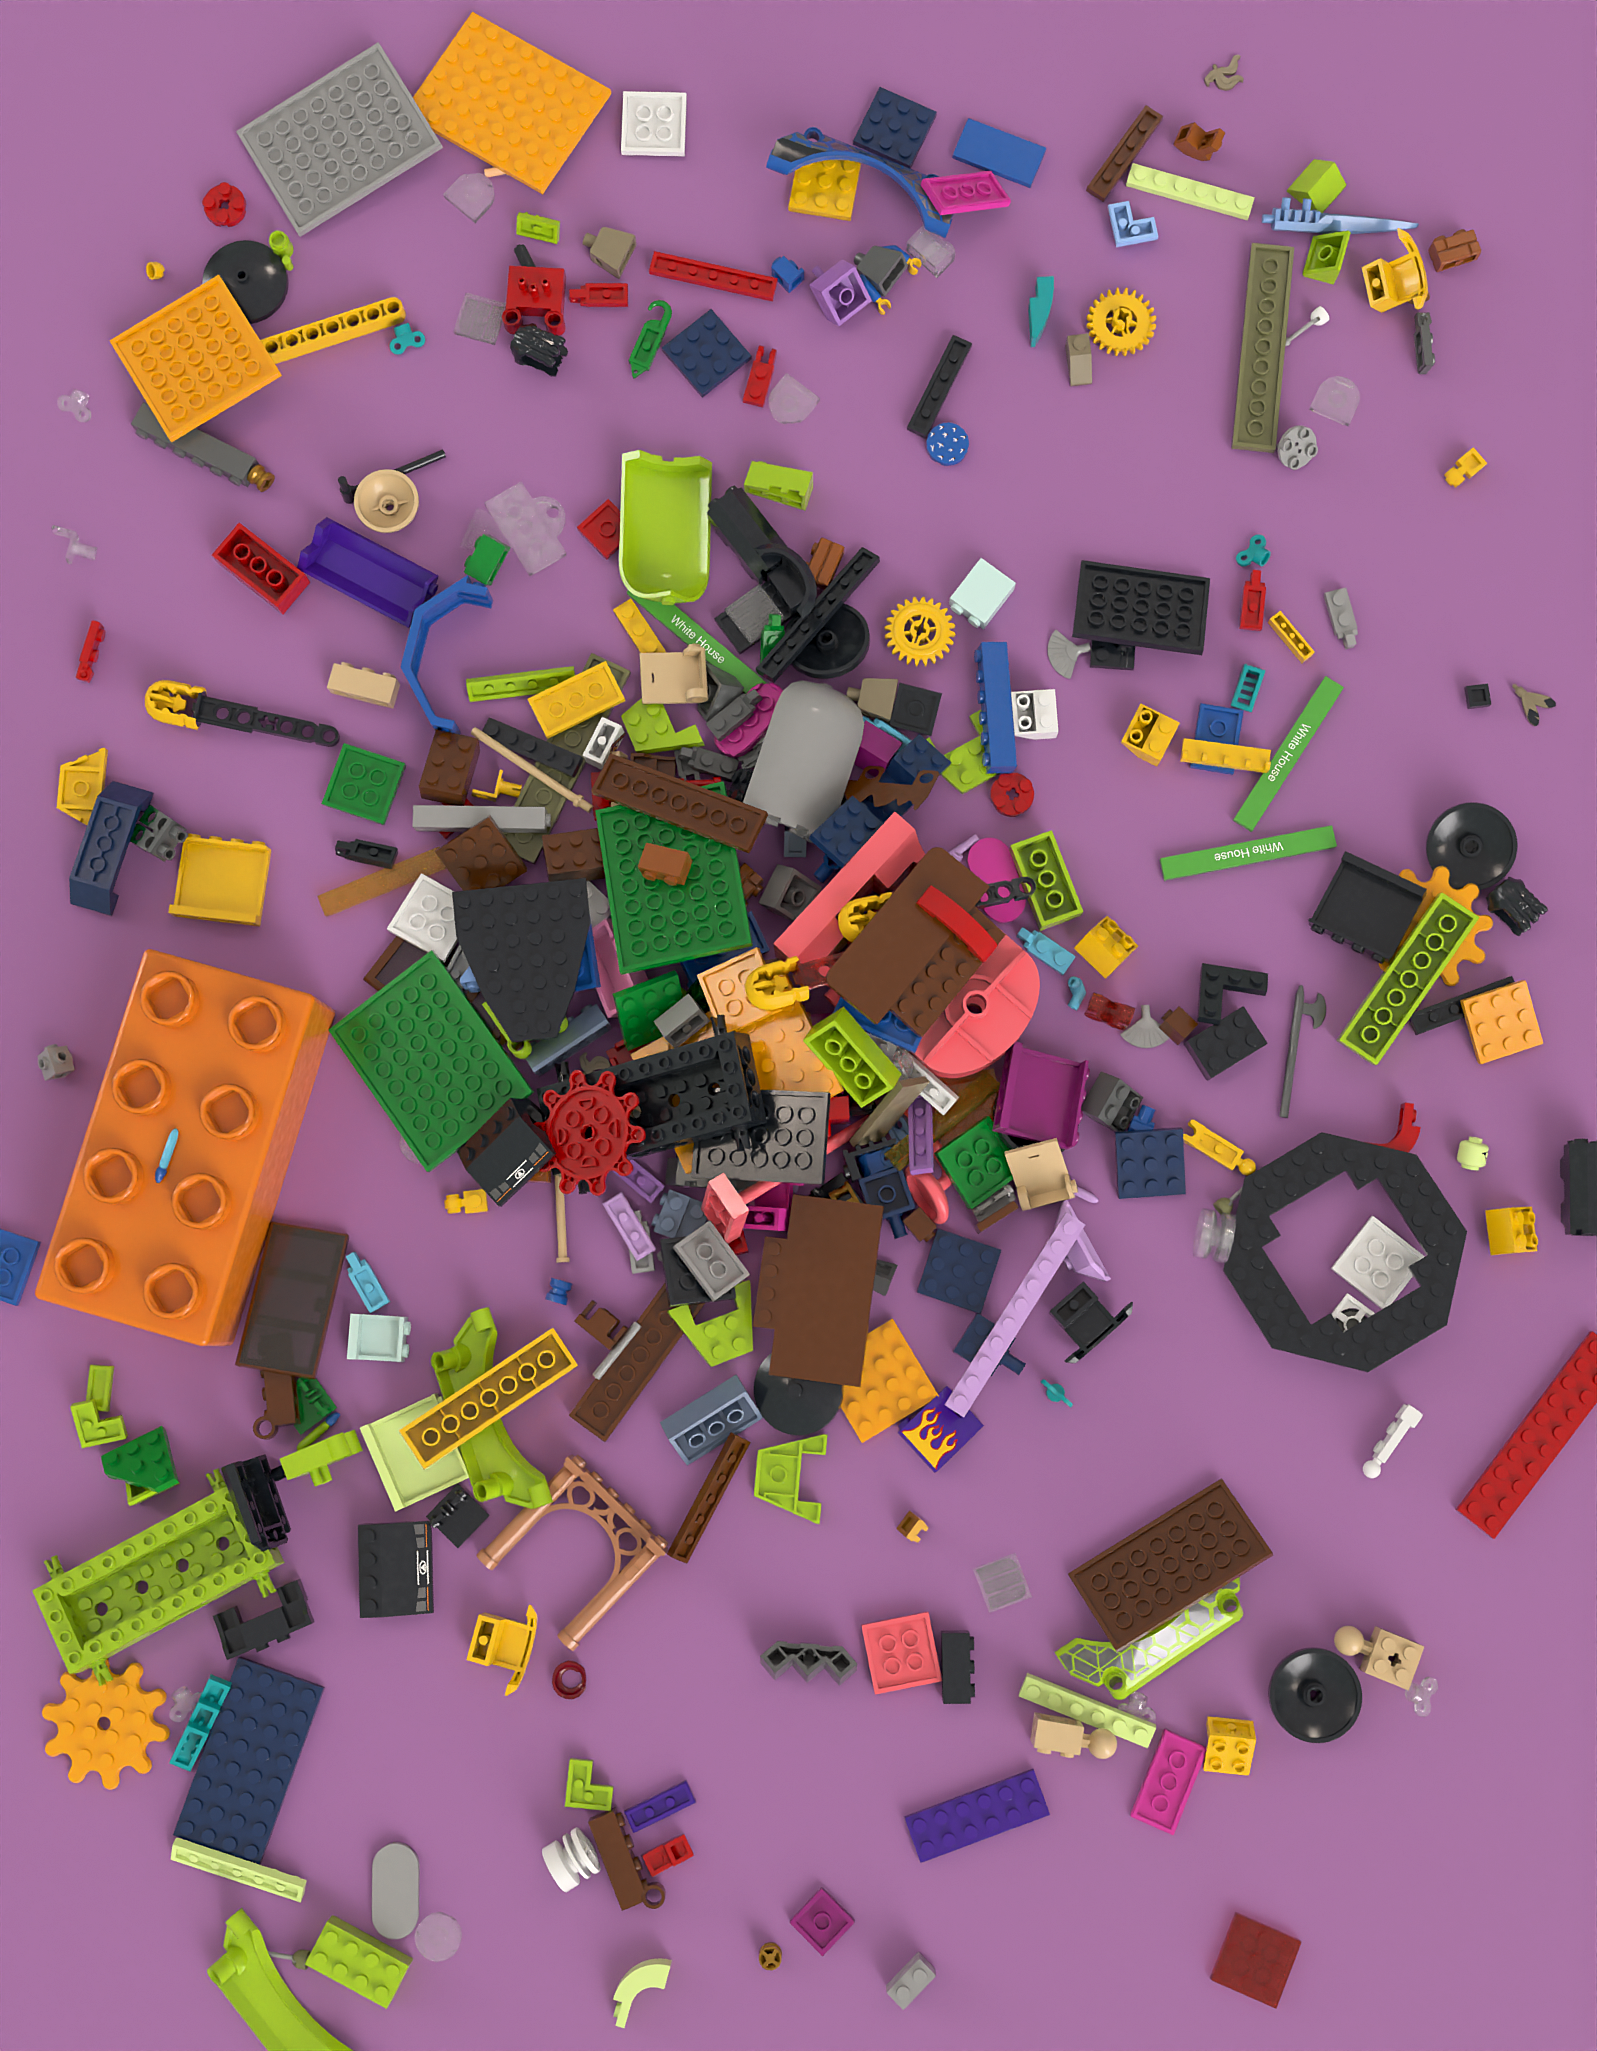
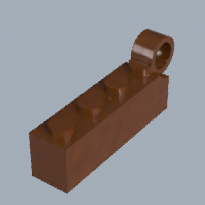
M280 1333L260 1336L261 1342L258 1343V1352L262 1356V1361L295 1366L292 1334ZM260 1370L261 1378H264L265 1387L262 1388V1397L266 1401L267 1410H264V1416L259 1417L254 1422L253 1432L256 1437L269 1440L276 1436L278 1427L301 1424L296 1376ZM268 1420L272 1425V1430L268 1435L263 1436L259 1428L262 1422Z
M614 1807L611 1811H605L590 1817L588 1824L621 1910H626L642 1902L650 1909H657L662 1906L666 1897L665 1888L658 1882L649 1883L647 1878L643 1879L640 1872L643 1867L638 1856L635 1857L632 1851L634 1843L631 1835H626L623 1826L626 1823L622 1812L618 1813L616 1807ZM648 1890H659L662 1898L658 1902H651L646 1895Z

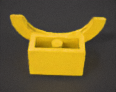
M1400 228L1397 229L1399 239L1404 243L1409 254L1389 263L1380 258L1362 267L1370 307L1381 313L1412 299L1415 309L1419 310L1424 306L1428 295L1426 272L1419 250L1410 234Z
M532 1605L528 1606L526 1613L527 1624L486 1612L479 1614L466 1660L485 1666L493 1664L514 1670L515 1672L507 1684L505 1696L517 1690L529 1662L538 1619Z

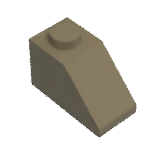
M1089 333L1067 336L1065 351L1070 387L1092 384V354Z

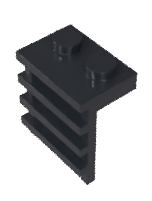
M885 1136L881 1138V1143L874 1145L873 1141L868 1142V1147L861 1149L860 1145L855 1147V1151L848 1153L847 1149L843 1150L842 1154L846 1163L843 1165V1171L846 1180L851 1178L852 1183H855L861 1179L855 1161L857 1157L887 1147H894V1143H897L896 1138L887 1141Z

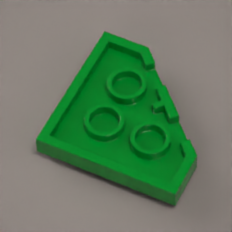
M163 1426L101 1456L104 1473L111 1479H119L127 1484L149 1488L157 1493L179 1483L167 1432Z

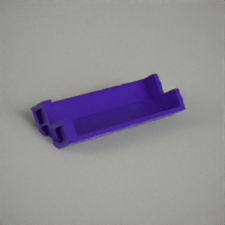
M328 517L316 525L312 543L301 551L297 568L303 573L408 628L411 627L415 609L430 600L438 590L437 580L439 576Z

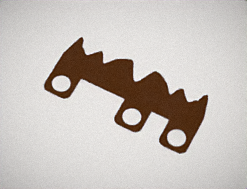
M867 766L864 768L858 781L848 780L844 795H846L847 799L853 796L860 803L868 796L873 795L875 807L886 805L897 799L898 806L911 801L914 804L913 809L916 810L929 796L939 776V772L922 770L918 773L912 785L881 783L879 780L885 770L884 767ZM871 769L879 771L875 778L868 779L865 777L866 772ZM927 773L933 775L932 781L928 783L920 782L922 775Z

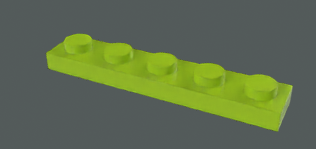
M574 666L466 679L469 701L538 694L575 676Z

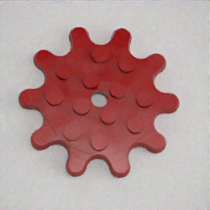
M575 1070L570 1074V1089L566 1094L560 1095L554 1090H547L543 1095V1102L549 1108L550 1115L545 1122H536L534 1125L546 1132L556 1155L539 1171L548 1172L553 1168L559 1169L561 1172L559 1189L563 1194L572 1193L579 1181L585 1180L589 1185L590 1192L595 1196H600L606 1191V1177L610 1171H616L621 1176H628L632 1173L633 1165L627 1158V1148L631 1143L642 1142L646 1137V1133L642 1127L633 1126L630 1123V1114L639 1105L638 1096L633 1092H628L622 1097H617L614 1093L616 1084L614 1073L605 1071L601 1074L599 1081L595 1085H589L584 1073ZM588 1127H592L593 1137L587 1139L585 1131Z

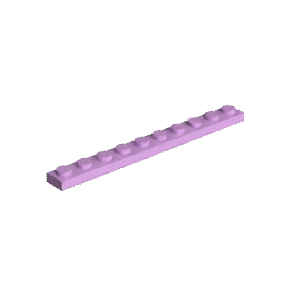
M1067 1212L1064 1214L946 1401L945 1406L965 1417L1085 1227L1084 1223Z

